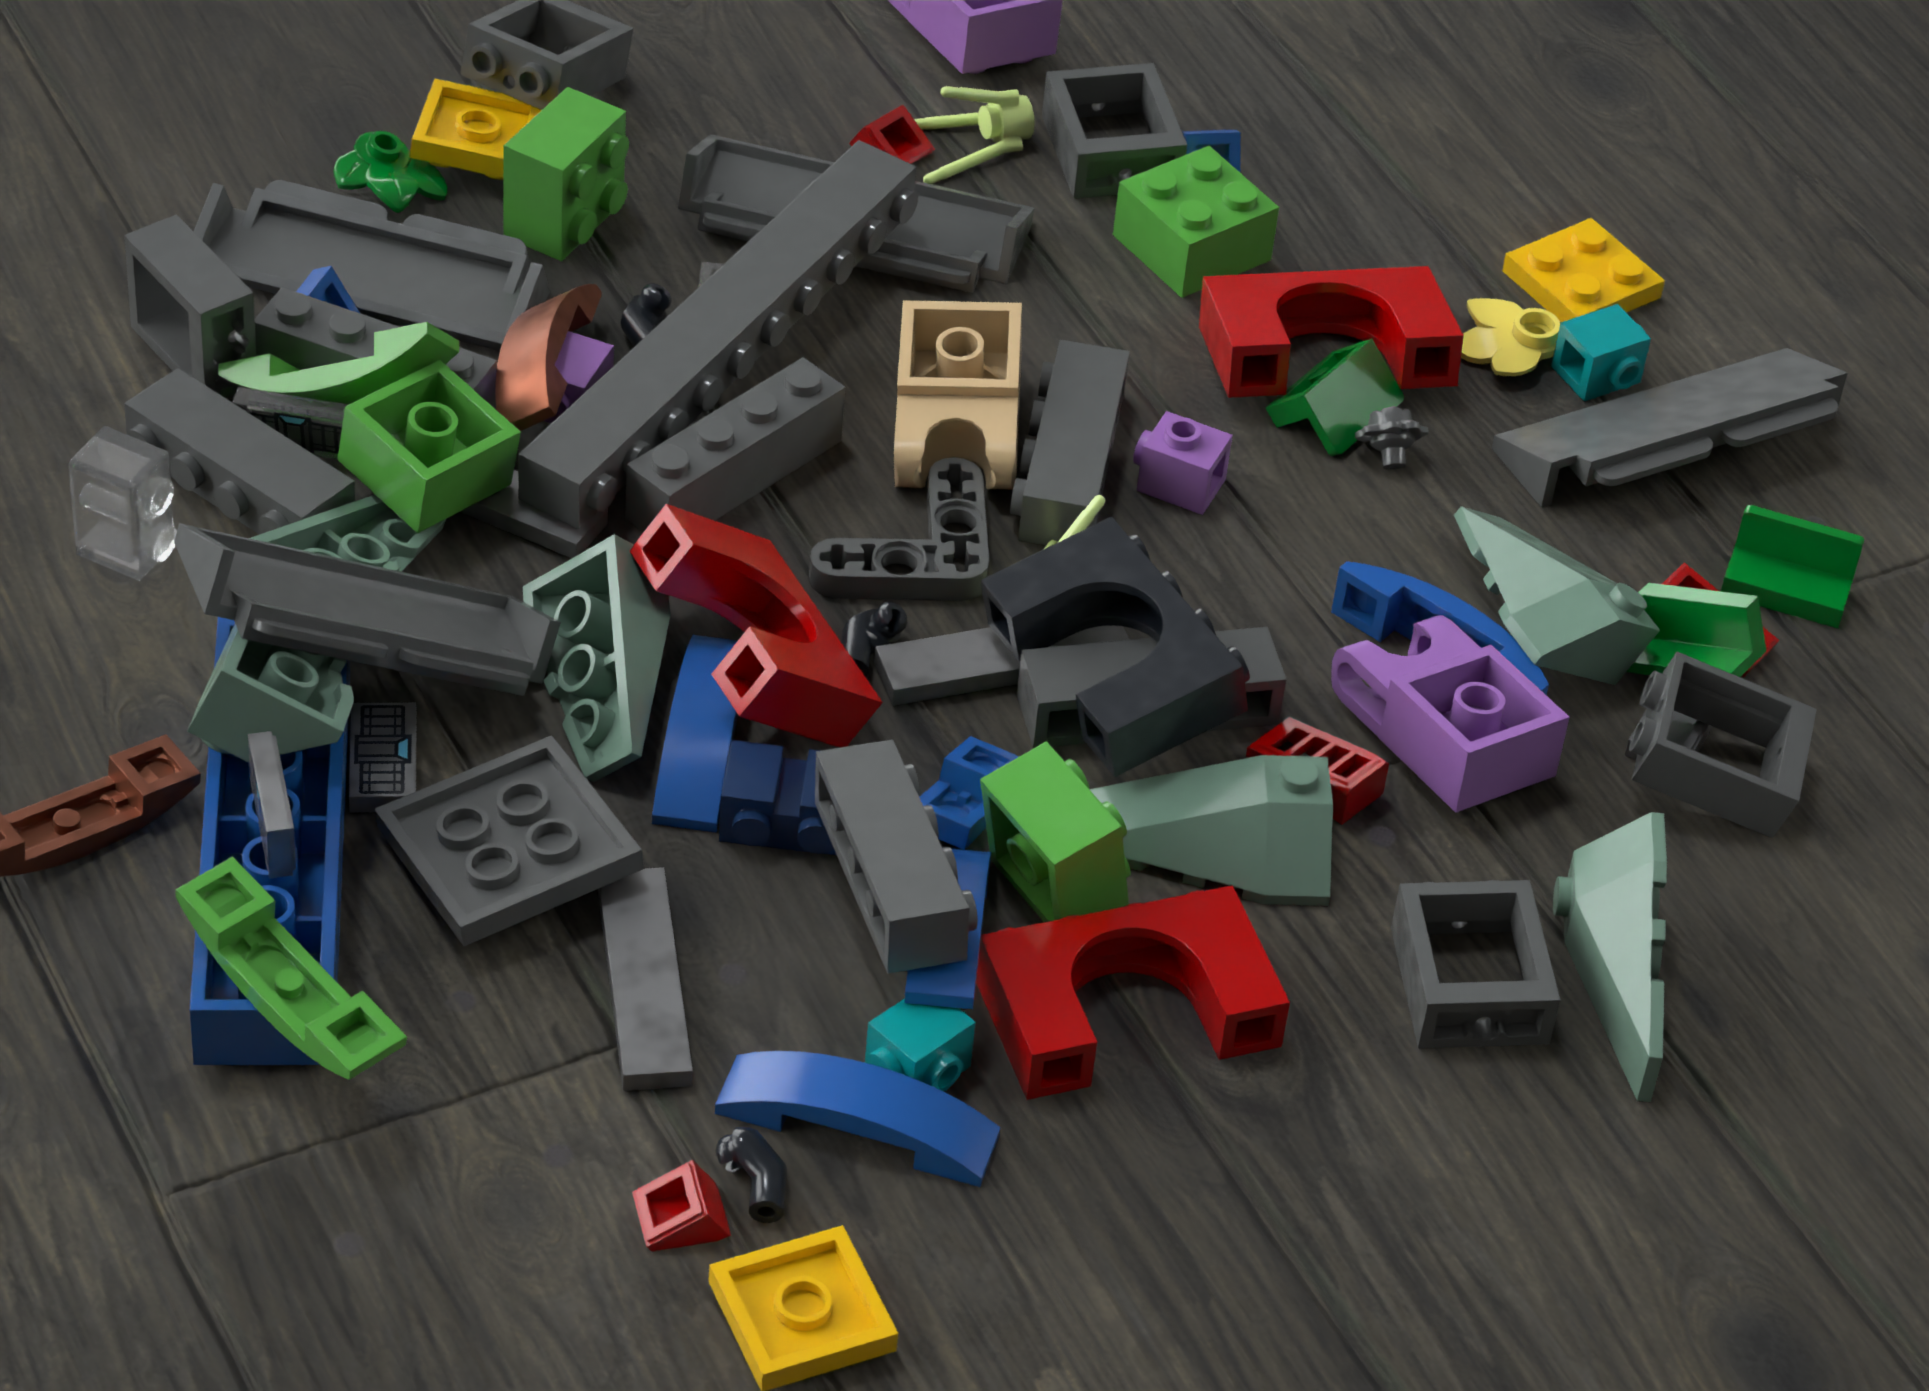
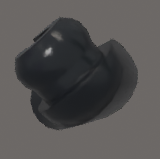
M656 283L645 285L641 295L633 297L621 316V328L634 347L666 318L667 313L665 310L671 305L672 298L668 290Z
M884 602L877 609L861 612L846 622L842 630L841 643L865 677L869 673L871 654L875 653V647L893 644L899 640L901 632L906 629L908 623L907 615L898 604Z
M736 1127L732 1134L724 1135L718 1140L716 1146L717 1159L720 1164L726 1163L727 1171L738 1172L744 1168L751 1177L749 1215L751 1218L761 1223L776 1222L784 1214L787 1178L786 1164L758 1130L749 1127Z

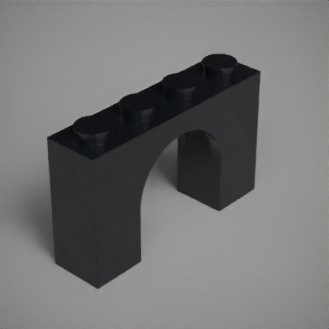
M1112 516L981 580L988 624L1018 661H1021L1022 650L1046 648L1075 633L1100 626L1129 627L1149 635L1158 642L1152 652L1139 663L1076 694L1082 738L1114 777L1248 711L1245 682L1249 681L1250 673L1241 653L1234 646L1226 648L1216 636L1214 627L1206 613L1200 608L1195 610L1191 608L1183 599L1182 592L1175 578L1168 571L1161 573L1151 562L1148 551L1141 539L1135 534L1128 536Z

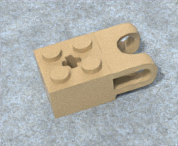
M903 300L894 441L895 487L923 488L926 485L929 470L935 462L944 458L956 457L972 461L983 470L986 489L1013 490L1017 478L1022 360V303Z

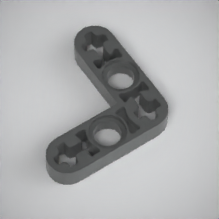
M956 457L944 458L931 466L926 496L929 540L830 538L817 543L812 548L810 554L808 579L811 587L825 597L836 599L964 601L980 596L983 593L981 580L988 577L989 568L984 484L980 468L969 460ZM950 486L959 487L961 499H950ZM949 523H960L969 526L972 531L962 534L951 533L945 530L943 526ZM965 557V572L956 571L954 558ZM890 564H904L911 567L914 571L906 575H897L887 572L884 567ZM864 566H871V571H864ZM832 567H842V569L837 570L832 569Z

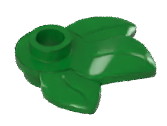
M371 131L361 134L356 139L353 151L340 156L333 169L335 181L340 189L352 190L369 187L395 213L402 212L414 199L416 193L442 201L445 200L447 195V185L439 170L427 161L409 158L410 151L408 147L396 135L387 131Z

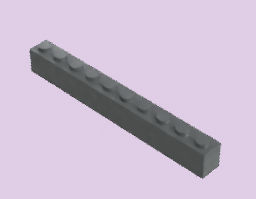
M858 140L519 453L518 499L577 529H580L597 512L605 511L613 502L616 494L626 485L628 463L684 430L703 411L711 410L719 400L720 395L737 378H744L752 369L755 361L771 346H778L785 338L788 330L803 315H810L826 293L836 284H843L850 276L853 268L868 253L874 254L890 232L899 224H905L910 220L918 204V194L915 192L917 167Z

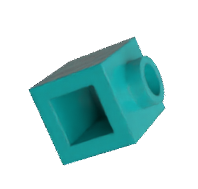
M1616 304L1561 322L1551 367L1583 401H1587L1641 383L1651 338L1639 324Z
M904 998L868 1022L865 1063L898 1072L943 1092L954 1084L962 1072L971 1067L976 1022L960 1008L904 1003Z

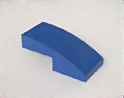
M970 736L944 758L939 780L919 797L923 806L931 805L934 809L938 824L939 840L965 850L986 828L980 779L1020 756Z

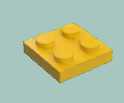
M434 78L412 137L409 158L427 161L437 167H455L482 173L492 179L503 180L504 145L542 110L504 93Z
M1593 218L1506 253L1502 269L1509 278L1547 311L1553 313L1560 322L1616 304L1627 313L1660 299L1665 283L1661 276Z
M843 1225L709 1264V1284L761 1391H768L897 1351L898 1332Z

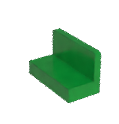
M1369 339L1331 352L1286 390V395L1278 396L1265 408L1276 428L1308 418L1327 453L1330 456L1342 454L1357 441L1355 439V432L1362 430L1363 427L1368 425L1370 414L1373 411H1381L1392 406L1397 407L1403 402L1404 394L1373 339Z
M1747 505L1743 513L1735 547L1724 576L1721 592L1758 596L1760 607L1838 629L1857 569L1864 538L1850 532L1754 505Z
M1647 583L1638 592L1647 603L1645 612L1660 631L1627 670L1629 673L1651 675L1654 670L1663 673L1675 653L1680 652L1741 677L1766 652L1758 596Z

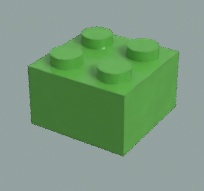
M566 87L504 145L503 235L518 238L524 242L526 247L562 262L579 244H585L592 236L594 230L610 214H616L621 209L628 192L627 183L624 182L625 157L629 148V140L625 136V110Z
M1206 146L1120 181L1113 236L1183 298L1202 290L1203 276L1238 275L1271 261L1279 206L1213 148Z
M438 360L345 406L337 460L413 530L420 533L511 485L521 431L441 360Z
M1046 741L980 779L989 852H992L991 861L1043 922L1059 920L1070 915H1084L1124 907L1129 904L1127 877L1131 875V870L1124 856L1123 837L1127 835L1125 822L1112 803L1109 801L1101 803L1090 791L1087 779L1076 762L1072 759L1064 761Z

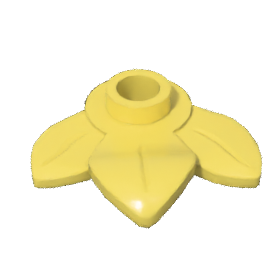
M1487 298L1467 300L1468 312L1477 327L1463 333L1461 358L1477 364L1491 363L1492 370L1496 375L1519 376L1534 370L1540 360L1554 356L1560 321L1553 313L1540 308L1523 310L1516 303L1506 300Z

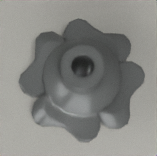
M1392 406L1381 411H1373L1370 414L1368 425L1363 427L1362 430L1355 432V439L1365 442L1366 445H1371L1375 450L1381 451L1384 469H1400L1406 467L1405 449L1413 445L1415 441L1428 435L1429 431L1428 427L1419 425V422L1413 420L1409 409L1402 410Z

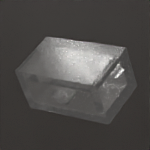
M103 426L68 462L76 555L140 581L158 561L166 560L175 546L174 540L177 531L173 526L172 496L174 485L170 480L169 452Z

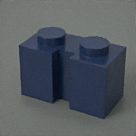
M731 740L721 794L719 841L815 854L837 855L815 805L816 751L820 750L809 749L808 760L783 758V746Z

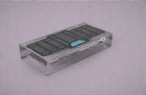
M243 387L237 388L232 403L315 456L338 459L344 410L348 404Z

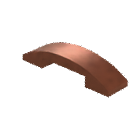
M597 284L578 286L528 309L517 317L508 329L497 363L496 410L519 431L556 416L568 383L555 366L567 332H572L592 322L602 296V292Z
M167 734L110 755L108 776L9 814L2 815L0 812V877L21 875L63 865L85 857L129 836L158 818L200 784L201 773Z

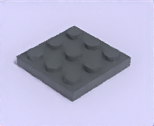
M552 735L374 809L377 828L463 946L644 869L643 854L640 846Z

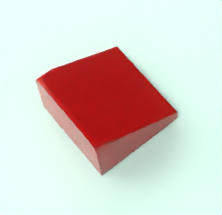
M904 104L863 127L849 142L852 147L860 140L912 165L935 150Z
M693 1160L632 1192L646 1247L651 1252L716 1242L731 1236L718 1186Z

